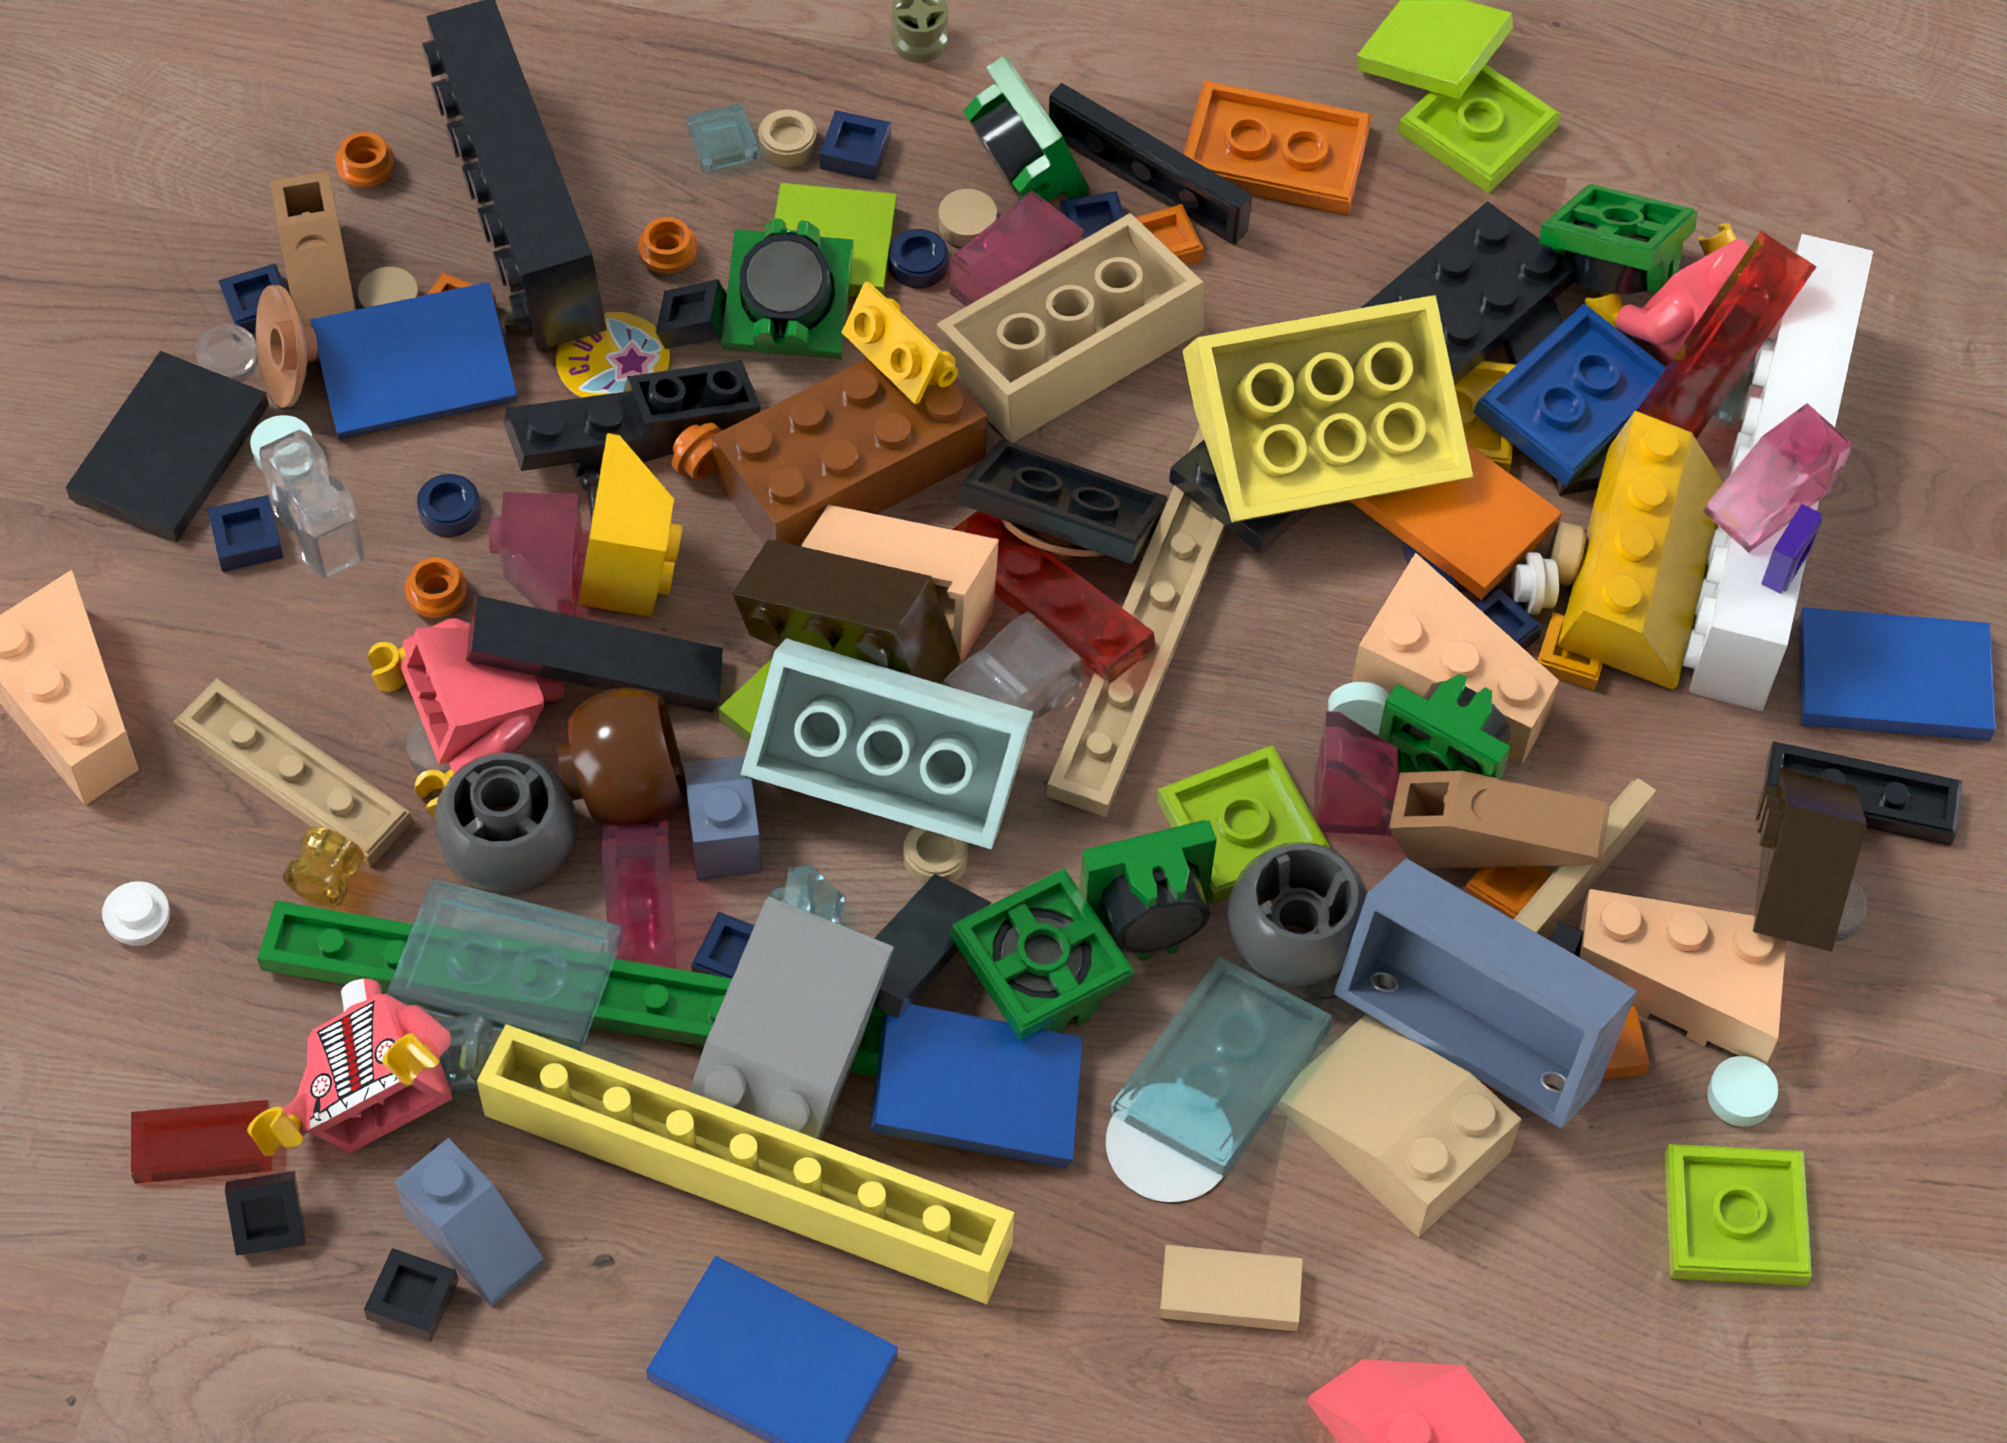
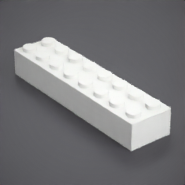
M1802 234L1795 256H1782L1774 290L1783 293L1771 291L1762 323V326L1765 327L1763 337L1766 338H1760L1751 370L1754 373L1752 384H1749L1740 417L1743 420L1741 432H1738L1729 464L1732 470L1730 478L1726 482L1718 511V516L1721 517L1718 529L1714 532L1706 565L1709 566L1707 577L1703 580L1695 609L1697 620L1694 630L1691 631L1684 656L1683 666L1694 669L1688 693L1758 711H1763L1788 645L1805 562L1787 591L1783 590L1781 594L1762 585L1761 582L1774 547L1800 505L1804 504L1817 511L1871 265L1872 250Z

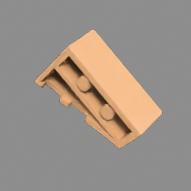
M828 505L801 545L802 547L932 576L961 659L958 667L963 663L993 614L999 539Z
M1415 553L1359 644L1352 682H1370L1381 686L1389 694L1396 684H1399L1423 698L1432 684L1446 681L1458 674L1466 676V687L1477 693L1485 687L1492 691V703L1504 715L1510 727V739L1507 745L1511 747L1507 760L1521 767L1548 721L1559 680Z
M70 570L0 615V704L82 803L87 805L139 771L73 571Z
M1589 889L1577 929L1582 930L1583 934L1576 956L1637 990L1632 1006H1636L1638 1015L1647 1019L1649 1014H1652L1688 1031L1686 1038L1703 1046L1709 1041L1734 1054L1752 1057L1767 1065L1779 1036L1786 940L1753 932V915Z

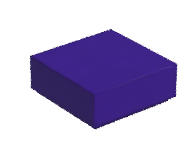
M1804 504L1800 505L1772 551L1761 582L1762 585L1780 594L1783 590L1787 591L1812 550L1823 520L1821 518L1822 513Z

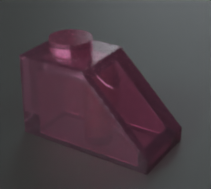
M1806 403L1759 439L1706 504L1704 513L1750 553L1790 523L1801 504L1811 507L1838 486L1853 443Z
M503 492L501 517L491 516L489 548L491 554H500L504 579L535 608L576 616L583 533L579 494Z
M1326 711L1314 774V819L1321 832L1391 836L1389 826L1400 773H1398L1397 748L1342 713Z
M669 821L635 825H604L602 862L609 958L677 969Z

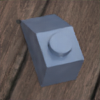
M746 755L682 762L697 880L761 873L759 830L752 778L740 775Z
M449 1138L395 1181L404 1215L492 1308L545 1264L544 1257L494 1184Z

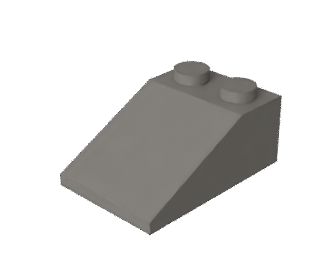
M768 897L764 902L708 1035L689 1092L820 1140L834 1118L894 947Z

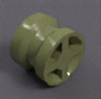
M894 1L892 5V23L894 25L892 28V45L895 52L902 58L912 62H928L942 55L948 45V29L946 27L948 24V6L946 1Z

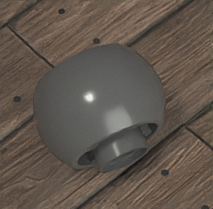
M514 752L490 753L477 757L463 765L444 786L438 797L434 812L435 840L446 864L455 875L467 884L483 891L497 894L521 893L536 888L549 880L565 863L572 851L577 829L576 808L569 791L559 775L538 759ZM515 805L506 811L496 812L491 810L499 806Z
M1292 842L1275 846L1252 859L1240 872L1229 896L1227 911L1231 938L1238 953L1255 971L1265 978L1283 985L1298 987L1316 985L1332 979L1341 973L1366 895L1369 891L1361 875L1349 861L1330 848L1308 842ZM1270 901L1272 904L1271 909L1268 907L1267 903H1264ZM1339 922L1335 927H1330V925ZM1299 924L1306 927L1310 932L1296 934L1288 931L1283 926Z

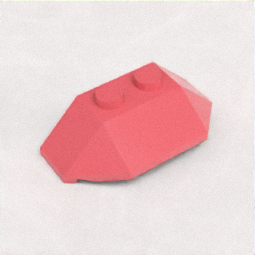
M1362 1359L1312 1393L1306 1401L1338 1443H1526L1464 1365Z

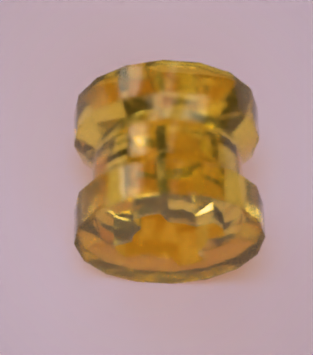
M321 827L307 828L299 842L302 853L299 859L290 861L282 875L283 880L292 891L310 902L328 907L340 906L348 893L346 880L349 875L358 872L365 859L364 853L357 844L338 832Z

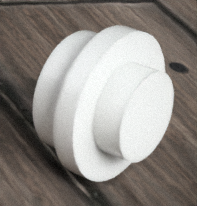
M1538 552L1526 553L1522 565H1515L1512 570L1511 594L1513 600L1521 602L1522 608L1530 615L1539 614L1542 608L1552 609L1555 607L1559 592V572L1556 561L1554 559H1543Z
M135 881L119 886L109 894L102 908V919L108 933L114 939L132 946H143L155 941L163 933L170 918V907L165 894L157 886L148 882Z

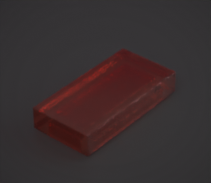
M260 1100L131 1112V1176L134 1183L271 1172L272 1155L266 1157L247 1131L250 1123L259 1114L271 1108L269 1101Z

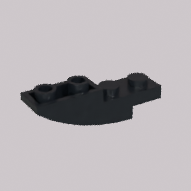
M741 360L627 376L623 392L506 408L503 424L521 471L571 464L575 476L578 478L588 469L601 471L607 433L620 435L644 463L674 454L673 445L676 439L684 430L692 425L702 426L707 423H714L723 431L759 413L761 406Z

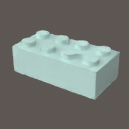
M786 638L774 651L740 775L992 849L1001 827L1034 712Z

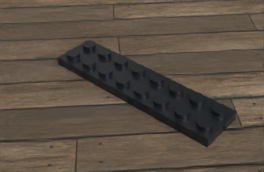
M1487 201L1361 308L1436 295L1455 386L1552 299H1555L1575 281L1572 279L1577 268L1573 262L1552 247L1539 244L1540 239ZM1202 440L1170 468L1169 482L1172 485H1175L1186 496L1260 554L1313 509L1308 508L1232 523L1205 440Z

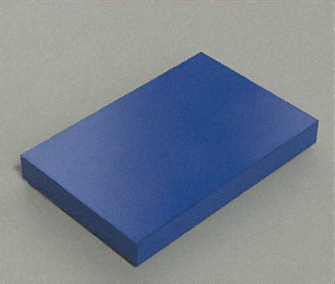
M490 282L310 319L317 339V352L338 439L517 401V393Z
M1584 303L1478 400L1473 413L1567 487L1608 445L1612 444L1633 412L1637 411L1644 414L1671 388L1677 376Z
M1802 608L1798 618L1801 725L1991 740L1996 727L1990 623Z
M910 1004L899 1018H895L883 1011L870 1132L1066 1169L1073 1161L1083 1037L1041 1029L1019 1041L1007 1022Z
M715 1255L648 1366L646 1374L647 1380L771 1443H849L898 1357V1346Z

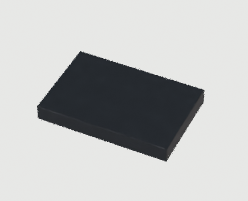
M160 351L67 484L66 490L69 499L177 543L269 406L267 393Z
M999 440L961 484L957 504L1132 564L1154 534L1169 498L1017 444Z

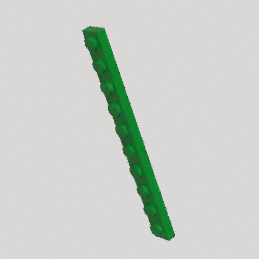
M276 900L257 957L262 971L343 985L354 980L372 979L381 985V991L702 1047L705 1046L732 981L731 978ZM874 1006L850 1072L876 1076L883 1011Z

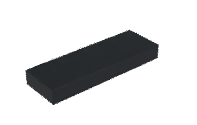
M1772 742L1768 752L1764 783L1776 785L1779 770L1783 768L1856 786L1867 822L1866 828L1949 846L1952 845L1957 833L1962 780Z
M934 874L874 938L894 947L874 1007L895 1018H899L959 951L958 946L950 936L952 924L991 905L992 902Z

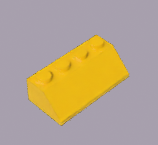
M1634 411L1609 446L1585 536L1581 565L1573 583L1557 645L1590 659L1592 657L1599 658L1601 661H1604L1603 664L1671 690H1674L1679 682L1707 558L1716 527L1718 511L1725 484L1692 432Z

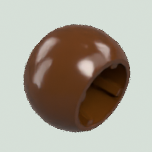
M631 687L609 689L591 696L579 705L568 718L569 743L557 746L561 776L572 800L584 799L594 821L606 826L624 829L643 827L665 818L676 810L686 798L684 771L676 736L666 705L660 695L649 690Z

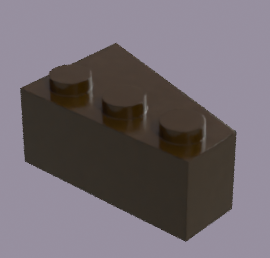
M768 539L732 593L749 635L776 648L787 638L941 685L947 684L961 661L936 587L930 575Z
M1780 768L1776 785L1764 783L1755 820L1759 821L1757 833L1761 834L1759 846H1762L1753 932L1832 952L1867 827L1866 818L1856 786Z

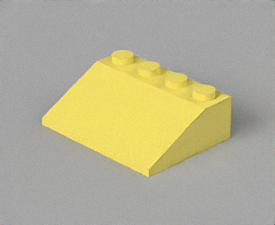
M1436 295L1197 337L1183 350L1194 410L1232 523L1473 477Z

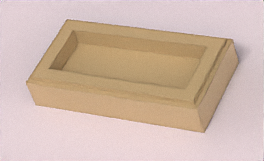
M1166 1245L1159 1318L1297 1332L1300 1314L1303 1258Z

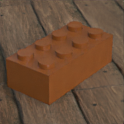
M866 358L713 435L714 475L716 481L763 546L768 539L801 546L828 505L878 514L984 459L987 443V414L958 377L947 387H940L938 384L928 385L920 402L914 404L888 377Z

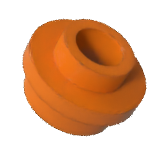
M363 131L348 136L342 142L335 159L340 178L347 184L360 188L374 187L383 183L392 175L395 168L392 148L379 135L372 132Z
M661 217L655 219L646 226L638 240L639 258L648 269L657 273L673 274L683 271L696 258V237L688 226L677 218Z
M707 423L702 426L692 425L684 430L673 445V452L675 454L672 459V468L679 475H689L695 481L704 480L714 473L712 436L722 430L714 423Z
M431 557L424 559L413 567L406 579V600L412 610L424 617L442 618L458 611L467 599L468 584L466 576L458 566L445 558ZM435 588L446 589L442 593L428 594L429 591Z

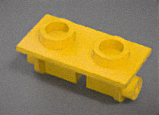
M864 282L841 333L914 404L920 402L928 385L938 384L940 387H947L952 384L958 375L954 356L947 351H941L900 312V305L894 299L886 298L870 282Z

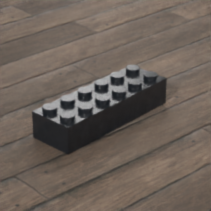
M482 0L426 16L431 40L421 44L431 77L440 75V80L431 82L435 102L440 116L445 115L447 119L453 118L454 122L447 123L446 128L455 157H461L462 161L468 160L469 164L461 166L471 200L476 199L478 205L483 203L485 205L484 207L477 208L485 240L487 243L492 242L494 249L498 247L501 249L492 252L503 287L508 286L510 293L517 292V294L508 297L518 330L530 328L538 351L607 331L592 252L496 1Z

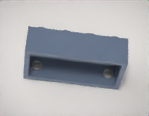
M1407 858L1367 893L1334 991L1336 996L1412 1041L1470 1072L1478 1080L1561 1129L1598 1091L1637 993V990ZM1377 985H1382L1384 987H1387L1388 989H1383L1381 987H1378ZM1547 1085H1552L1558 1088L1559 1090L1552 1089Z

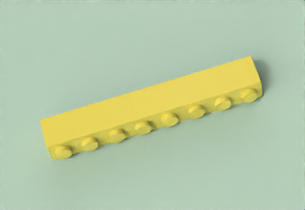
M508 1024L505 1025L477 1080L483 1112L486 1117L984 1304L989 1302L1012 1247L1014 1212Z

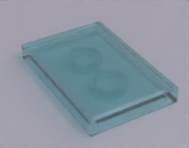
M432 878L387 994L407 1006H420L431 1014L498 1031H503L505 1025L508 1024L582 1052L623 938L622 926Z
M1219 956L1111 1102L1112 1116L1219 1175L1226 1177L1332 1028V1015Z

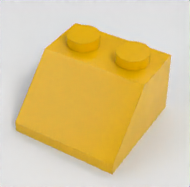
M607 433L578 605L652 617L657 594H670L674 565L677 562L682 525L671 524L674 498L620 435Z

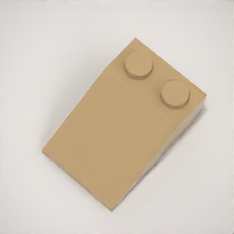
M1367 1014L1275 1094L1272 1101L1418 1238L1511 1152L1521 1122V1118L1470 1072Z

